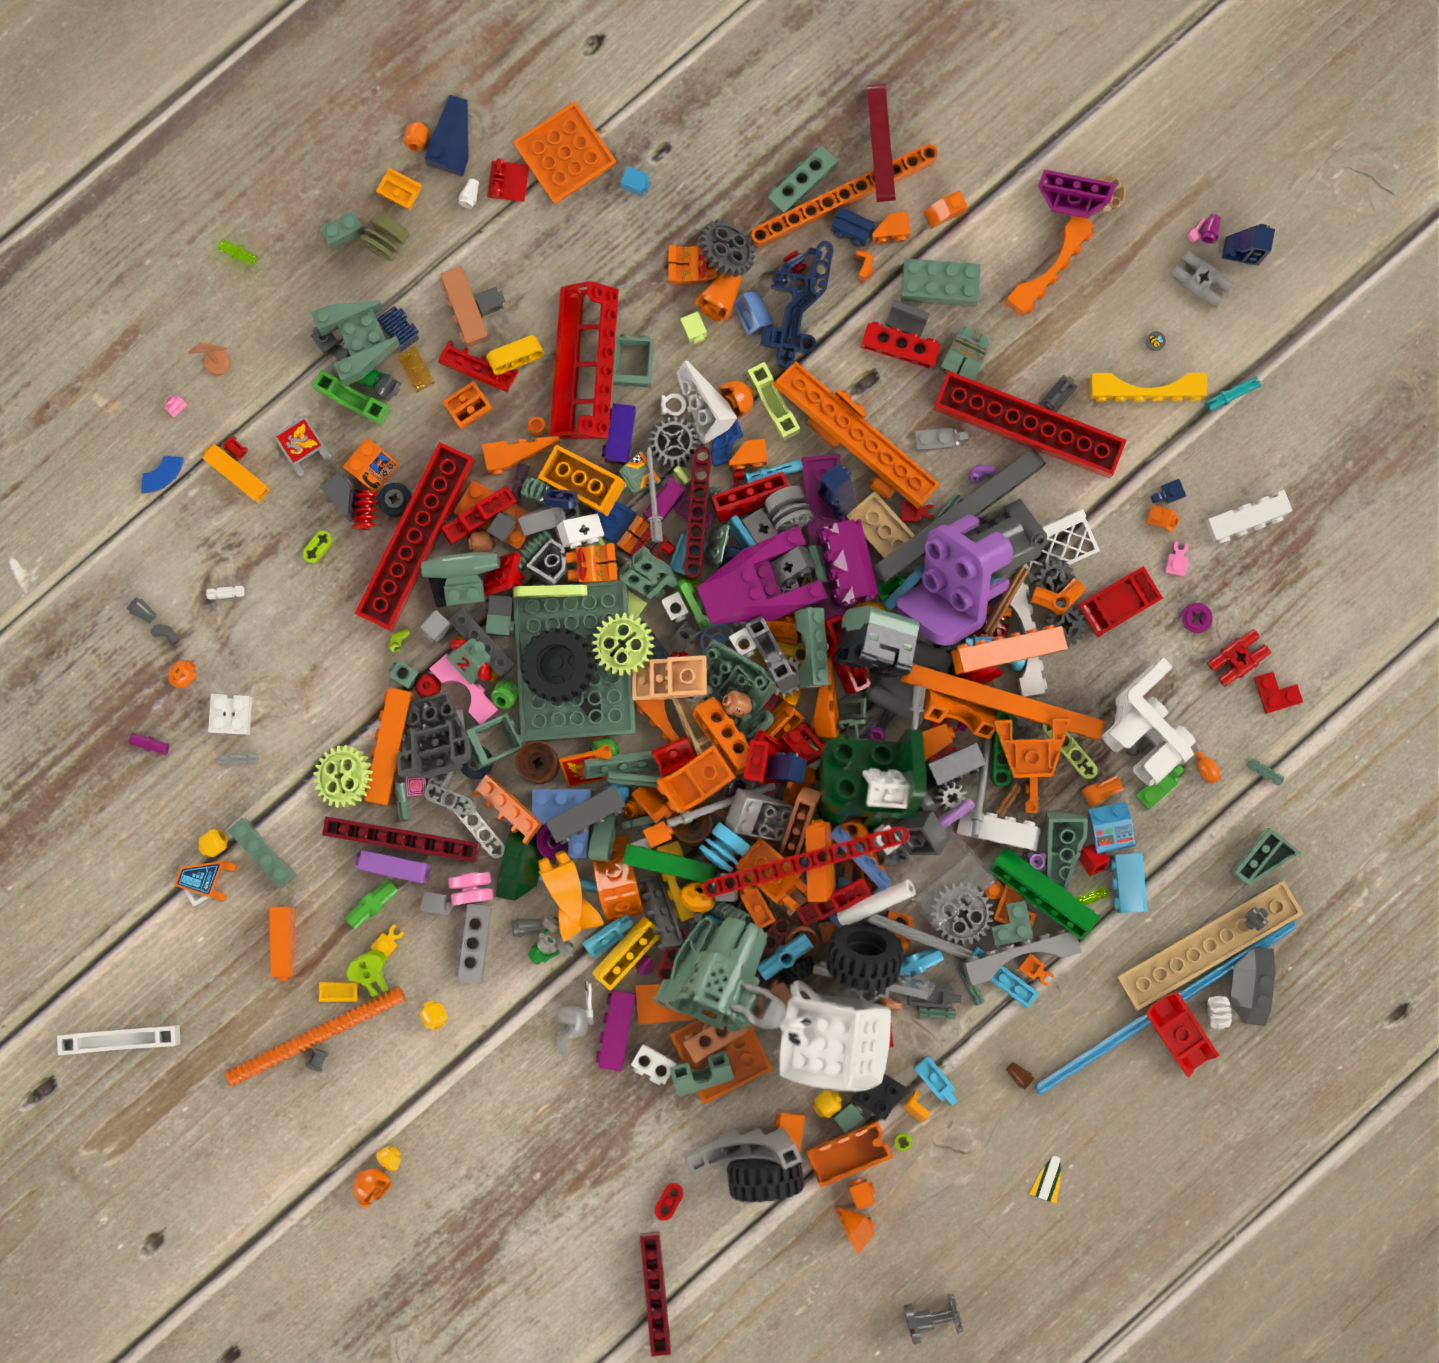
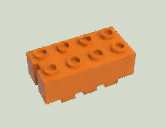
M877 1119L853 1128L847 1133H841L805 1148L820 1188L893 1158L887 1142H882L880 1138L884 1134Z

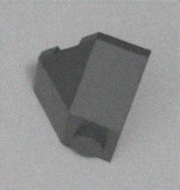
M551 538L526 565L532 578L545 586L555 585L567 571L566 551L563 545Z

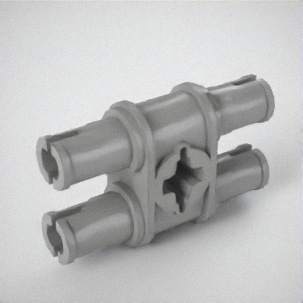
M1188 251L1182 260L1196 269V273L1190 275L1177 265L1171 275L1182 282L1185 289H1189L1199 299L1204 298L1217 308L1223 298L1212 291L1210 285L1215 283L1228 293L1235 283L1223 276L1221 270L1216 269L1207 260H1202L1191 251ZM1206 274L1205 280L1199 284L1201 277Z

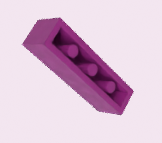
M614 989L612 993H608L606 1004L610 1005L609 1012H605L603 1024H606L605 1032L601 1031L599 1043H602V1049L597 1051L595 1061L599 1063L598 1068L622 1071L636 998L635 993Z

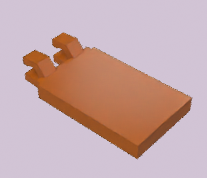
M759 838L735 867L742 871L781 860L784 857L762 838ZM788 862L783 864V869L786 872L791 870ZM769 867L765 868V875L767 877L772 876V870ZM748 872L746 877L753 882L754 876ZM802 873L756 885L774 902L781 905L786 903L794 911L799 904L790 897L791 893L798 888L807 896V885L802 882L805 879Z
M661 983L635 985L638 1024L697 1020L687 1014L676 1012L674 1009L662 1007L652 1000L656 996Z

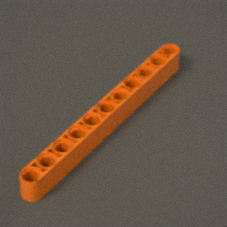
M926 144L893 160V168L898 169L900 172L896 175L893 174L894 183L934 164L938 154L937 148L932 144ZM930 152L933 154V157L927 158L924 156V153ZM913 160L917 165L909 166L907 161ZM874 170L755 227L751 235L753 245L764 247L838 211L840 207L844 208L875 193ZM862 184L866 189L859 191L856 186ZM844 192L849 195V198L842 199L839 195ZM824 201H830L832 203V206L825 207L822 203ZM813 209L816 213L810 216L806 213V210ZM796 217L799 221L796 224H792L789 222V219ZM779 225L782 230L775 232L772 230V227ZM761 233L765 236V238L763 240H757L755 238V235Z
M913 664L912 670L908 675H904L901 678V682L913 686L923 685L927 690L930 689L1051 727L1052 718H1070V724L1067 728L1068 732L1101 740L1105 721L916 664Z

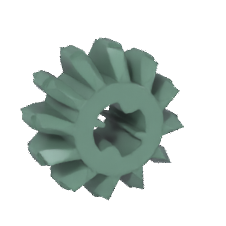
M526 478L522 485L521 495L531 502L545 505L543 494L554 488L544 481Z

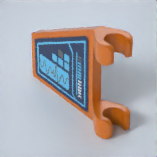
M219 861L180 867L174 886L224 902L226 894L214 890L221 869L235 872L237 866L230 862Z

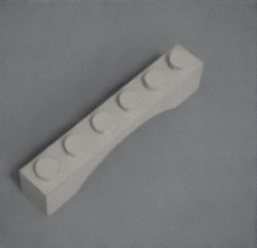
M1064 928L1058 930L1057 935L1051 936L1048 933L1039 936L1040 940L1037 941L1028 939L1021 941V945L1017 947L1011 944L1002 947L1003 951L997 953L996 950L985 952L984 957L978 958L977 955L966 958L967 962L962 963L968 986L990 981L1003 964L1022 954L1041 952L1058 958H1066L1082 953L1078 938Z

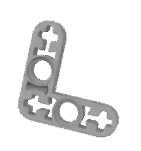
M454 771L446 773V777L442 781H439L438 775L430 777L424 792L427 800L465 816H471L475 813L477 808L475 801L447 789ZM436 791L442 794L441 798L433 796L431 792ZM453 795L455 798L454 803L447 805V797ZM460 802L469 805L470 809L459 806Z

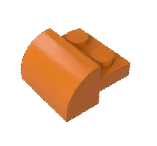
M474 381L442 401L461 430L493 410Z

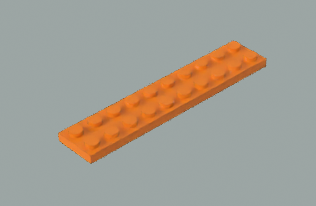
M796 361L773 384L775 388L916 508L919 509L940 485L939 482Z

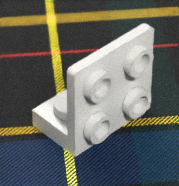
M871 768L869 771L863 770V776L869 784L866 802L868 806L907 808L910 785L899 771L888 770V772H883L875 768Z

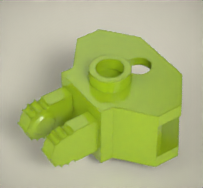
M370 950L354 958L346 972L349 981L362 983L363 987H367L372 997L378 995L373 983L374 981H377L383 992L388 991V985L383 977V968L387 961L384 952Z

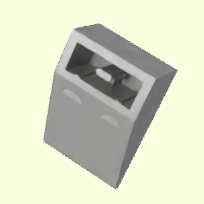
M737 788L725 824L737 834L783 842L794 805L755 791Z

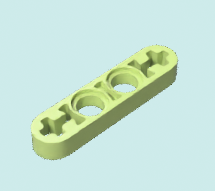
M587 585L513 587V597L587 596Z
M1042 724L1043 732L1048 738H1052V729L1048 731V725ZM1067 731L1066 737L1069 743L1065 747L1062 746L1060 752L1082 778H1094L1098 772L1097 766ZM1077 750L1080 752L1081 759L1079 761L1071 759L1072 751ZM1086 759L1087 762L1084 764L1086 767L1093 768L1091 770L1092 775H1085V768L1082 765L1079 768L1077 764L1082 763Z

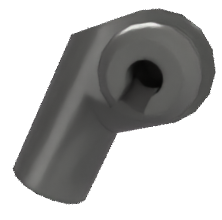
M156 624L151 629V634L154 637L165 636L171 645L179 642L178 637L170 626Z

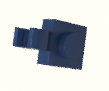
M1180 479L1160 486L1162 491L1150 496L1152 503L1165 499L1167 504L1185 498L1186 494Z

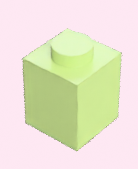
M698 311L680 319L689 343L694 342L696 344L705 340L704 337L707 336V331Z

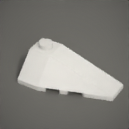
M684 361L676 374L682 393L687 396L689 402L687 406L688 412H692L695 421L692 423L693 428H696V433L699 435L702 444H706L729 430L737 416L729 403L688 361Z

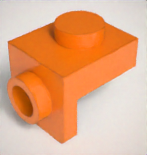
M857 250L855 259L864 262L858 280L865 282L867 277L871 278L875 267H872L874 257L866 250Z
M1152 505L1146 523L1164 528L1168 532L1173 533L1174 528L1178 525L1179 515L1172 509Z

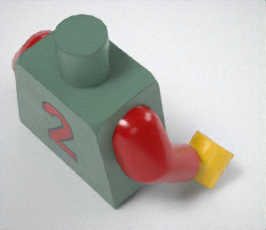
M461 634L452 640L451 648L455 651L447 656V659L470 684L479 678L493 683L499 677L493 669L489 670L488 664L491 658L485 651V645L482 642L476 641L473 638L466 641Z

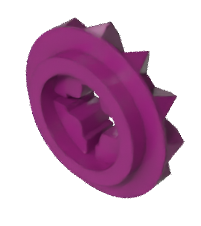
M1192 603L1182 612V622L1191 633H1202L1209 629L1212 624V612L1202 603ZM1203 613L1200 617L1201 623L1198 621L1191 623L1194 618L1193 614Z

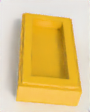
M319 982V1002H358L359 983Z

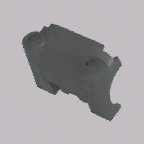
M1020 498L1004 506L1005 513L963 534L974 543L994 532L1001 533L1009 540L1013 549L1012 561L993 572L991 577H994V579L1002 577L1041 555L1043 548L1047 546L1045 542L1047 540L1046 532Z
M917 639L913 664L947 673L953 661L952 655ZM879 676L875 685H870L866 693L869 696L867 700L882 710L890 711L913 722L914 711L910 710L909 707L912 706L914 686L901 682L902 676L891 678ZM922 712L919 713L918 726H920L923 720Z

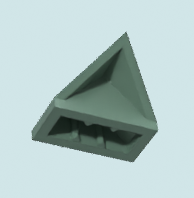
M866 688L857 693H848L837 700L840 719H866Z

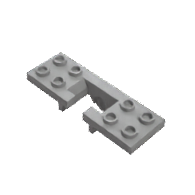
M825 956L814 965L813 973L832 977L827 970V956ZM900 974L897 981L890 987H885L880 991L874 990V998L871 1000L864 997L865 990L858 991L856 988L850 990L856 991L863 1003L872 1004L880 997L888 998L892 992L928 999L934 991L935 984L930 983L929 979L919 978L917 980L911 978L908 974Z

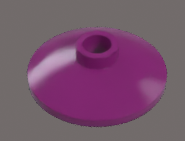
M546 824L539 829L536 839L537 848L544 858L555 861L557 860L556 853L564 850L567 854L569 841L561 844L560 841L556 843Z

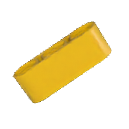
M531 335L490 351L486 358L494 374L499 375L541 358L544 355V351L536 336Z

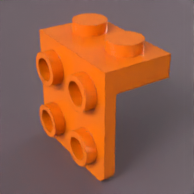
M639 787L632 793L636 802L643 807L656 823L664 817L668 819L675 813L669 807V800L666 795H662L658 788Z

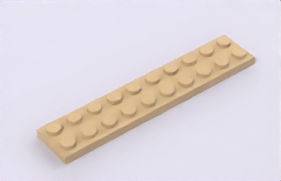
M1282 880L1118 975L1117 979L1135 1010L1138 1011L1304 913L1285 881ZM1253 907H1256L1258 910L1264 908L1269 914L1266 917L1269 922L1259 931L1255 928L1250 930L1244 923L1247 920L1245 914Z

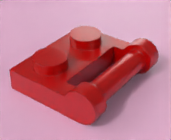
M803 722L799 727L782 735L779 740L790 753L800 754V758L807 760L806 766L820 759L821 752L826 745L810 729V725L807 722ZM802 734H805L819 750L815 751Z

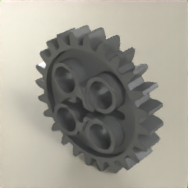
M717 219L715 222L711 221L709 224H706L699 233L698 241L701 243L698 247L703 249L700 254L706 256L703 260L709 261L708 266H714L715 272L721 270L722 276L727 273L728 277L732 275L737 277L739 274L742 276L754 264L753 260L756 256L753 253L755 249L751 248L754 243L748 242L750 236H744L745 230H738L739 225L734 227L732 221L727 224L725 219L722 222Z

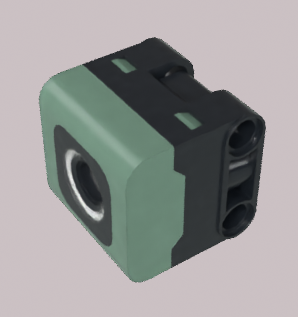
M869 605L848 609L843 616L834 658L835 662L851 668L865 667L869 669L871 674L885 678L908 675L913 666L919 622Z

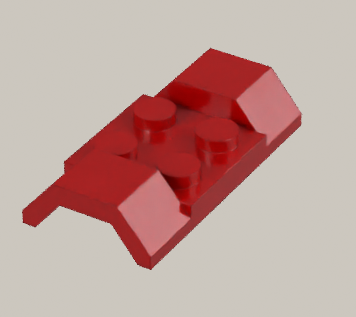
M1179 992L1165 995L1148 1008L1145 1014L1187 1077H1190L1193 1071L1207 1060L1220 1056Z

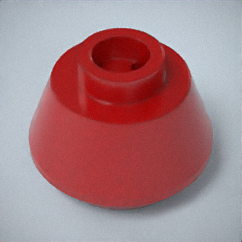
M423 674L416 680V693L421 698L439 694L441 682L434 674Z

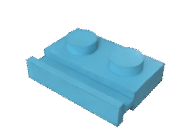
M681 533L670 565L672 566V571L686 576L684 564L687 535ZM705 542V545H704V552H705L706 546H707V544H708L707 542ZM692 547L689 552L693 556L698 555L700 548ZM695 565L688 568V573L692 575L698 571V567Z

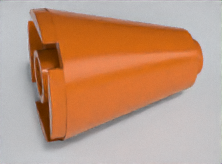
M727 273L723 276L720 275L697 297L695 304L697 307L700 305L702 308L701 312L704 315L718 322L721 319H724V322L729 319L742 281L740 274L737 277H734V275L728 277Z

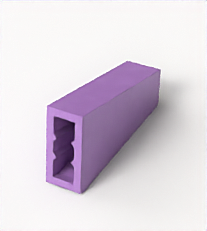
M361 850V853L357 854L355 865H358L357 869L419 883H428L431 864Z

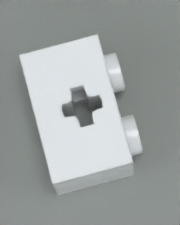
M598 513L564 520L557 525L563 548L570 546L571 549L582 546L583 543L593 545L598 543L599 539L604 536Z

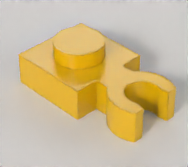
M395 924L390 927L389 935L382 933L370 948L375 951L384 952L388 958L398 946L394 941L402 938L405 932L402 931L399 935H395L394 929L397 927Z

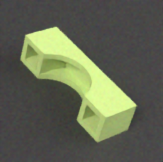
M763 362L749 369L747 376L782 441L800 433V427L792 412L784 403L778 389L773 386L775 383L774 378L766 363Z

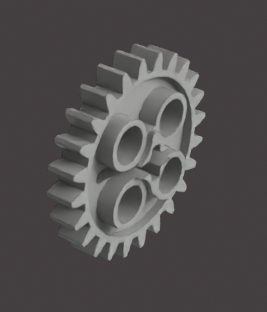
M962 882L959 883V888L953 883L952 890L944 887L946 893L939 892L941 898H934L935 902L938 903L937 906H931V908L936 910V912L930 914L936 917L932 924L939 925L935 931L942 930L940 937L947 935L946 941L949 942L953 938L954 944H957L959 940H961L962 945H965L966 940L973 944L972 938L980 941L978 935L986 936L983 930L984 928L991 929L987 922H993L989 915L994 914V912L988 911V908L993 905L986 903L989 897L983 898L982 895L985 891L982 890L978 893V886L971 889L970 883L966 885V888H964ZM963 895H967L970 898V903L967 906H963L960 902ZM952 899L957 901L961 910H966L965 917L972 925L971 929H969L963 917H958L960 912L952 902ZM947 905H951L954 909L951 916H946L944 913V908ZM975 911L980 914V920L976 923L971 920V914ZM957 922H962L964 925V929L960 933L954 929V925Z

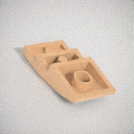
M706 656L651 659L650 662H643L645 668L638 666V673L632 669L633 701L707 695Z

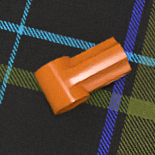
M1117 775L1082 789L1090 807L1124 790Z

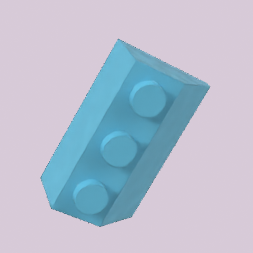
M1142 853L1113 855V859H1110L1111 871H1114L1115 877L1112 878V888L1116 890L1114 908L1117 909L1118 913L1147 912Z

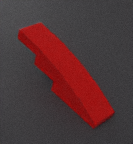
M505 486L476 503L474 507L460 514L457 519L441 527L440 530L450 545H453L495 518L499 512L502 513L517 503V500L508 486Z
M860 878L835 889L827 902H808L800 906L796 912L804 926H808L819 919L822 920L836 912L839 913L872 896V893L865 880Z

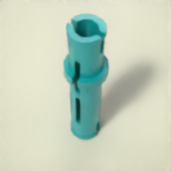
M1254 376L1227 391L1219 392V395L1205 401L1206 408L1210 407L1208 411L1211 412L1261 387L1260 381H1256L1258 377Z

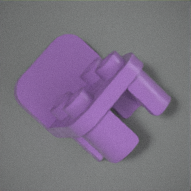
M966 515L950 525H940L928 533L925 544L926 554L924 573L922 574L923 583L901 595L897 601L896 613L917 620L919 622L918 632L939 645L955 644L979 630L986 620L988 601L1005 592L1009 587V580L1006 578H1002L994 584H991L990 580L993 572L1012 561L1013 549L1011 543L999 532H994L976 543L965 537L963 534L979 526V519L973 515Z

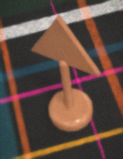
M200 342L188 351V354L205 352L204 366L212 375H223L231 366L229 355L223 351L227 350V347Z

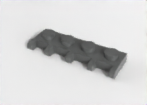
M662 875L636 879L637 884H643L646 892L641 895L642 899L648 900L651 911H648L647 915L648 917H654L657 928L653 929L654 935L660 934L663 943L658 946L659 950L681 948L684 940Z

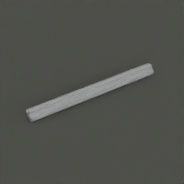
M878 914L868 916V923L965 960L972 956L971 950Z

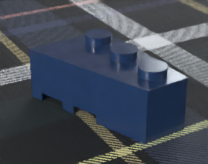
M1259 224V226L1256 225L1226 236L1221 259L1259 266L1272 250L1275 229L1270 228L1266 224Z

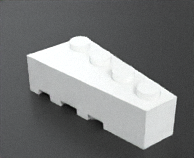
M1282 490L1272 497L1266 496L1255 501L1253 504L1248 503L1237 508V510L1233 509L1206 520L1205 524L1212 542L1219 541L1222 544L1231 540L1230 537L1233 535L1241 537L1248 534L1247 530L1254 528L1257 531L1265 528V524L1272 521L1273 524L1279 523L1284 520V516L1293 510L1285 490Z
M975 809L960 817L957 833L960 835L989 840L998 844H1008L1016 848H1026L1037 852L1042 830L1036 827L1034 822L1024 820L1022 824L1016 822V818L1005 816L1004 820L997 818V814L986 812L983 822L980 824L979 837L971 836L973 825L971 818L972 812Z

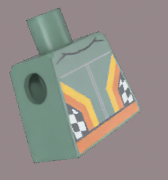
M641 451L619 470L622 480L626 483L622 492L629 489L633 496L650 490L647 458L643 451ZM652 469L654 473L655 487L660 486L662 484L661 480L656 474L655 470Z

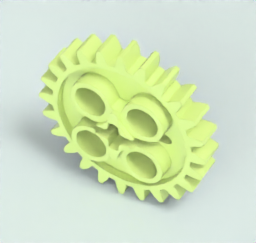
M618 613L615 616L616 619L609 616L608 623L602 621L603 628L597 626L600 633L593 634L598 638L597 641H592V644L597 645V648H594L592 651L599 653L595 659H602L599 665L604 666L607 664L605 670L609 671L612 668V674L614 675L618 670L621 676L624 675L625 671L628 675H631L632 669L638 673V666L645 668L643 662H650L647 656L654 654L649 651L650 648L655 647V645L650 644V641L655 638L648 636L652 630H645L648 624L646 622L641 624L642 619L640 617L634 621L635 615L633 614L629 619L626 613L623 614L622 618ZM623 626H628V634L621 636L620 629ZM634 632L637 633L635 637L628 640ZM609 639L614 640V646L611 649L606 648V641ZM622 640L626 642L627 647L625 649L621 647L620 642ZM636 640H640L642 644L638 650H634L632 647ZM618 649L614 656L611 657L610 654ZM626 653L627 660L624 663H619V655Z
M347 745L344 747L337 746V749L330 748L331 754L324 752L326 758H319L322 764L316 765L319 771L313 773L318 776L317 779L313 780V782L318 783L315 790L320 791L318 796L324 797L323 802L329 803L330 806L342 808V806L349 808V804L355 806V800L361 802V795L367 796V793L364 791L365 788L371 789L367 783L373 781V779L368 778V775L372 774L373 771L368 770L371 764L365 763L368 757L362 756L363 752L357 751V748ZM354 781V786L351 789V783Z

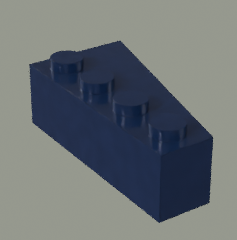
M837 463L820 477L816 491L837 517L842 519L857 507L858 504L852 480L849 476L851 474L845 465L841 466Z

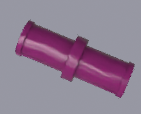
M132 733L129 738L130 745L142 747L148 752L154 751L166 756L170 748V744L154 740V737L151 736L144 737Z

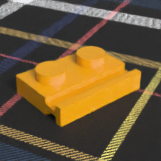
M388 168L376 193L410 211L423 186Z

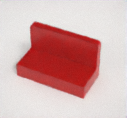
M750 740L743 779L758 781L764 784L771 749L770 743Z

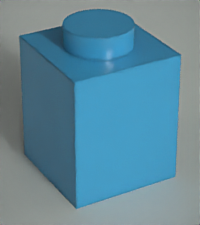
M629 166L621 181V189L641 197L644 191L648 192L651 185L649 174Z

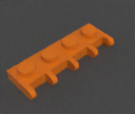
M490 774L484 776L473 792L474 797H478L481 794L487 799L484 804L486 808H490L493 805L500 812L497 817L500 821L506 817L513 824L511 828L513 833L519 830L525 835L522 841L524 844L530 842L543 824Z

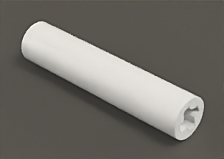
M907 879L837 913L838 920L842 926L850 925L913 897L916 894L914 885Z

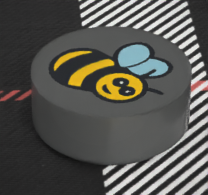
M1159 331L1151 332L1146 338V346L1152 351L1161 350L1166 343L1165 336Z

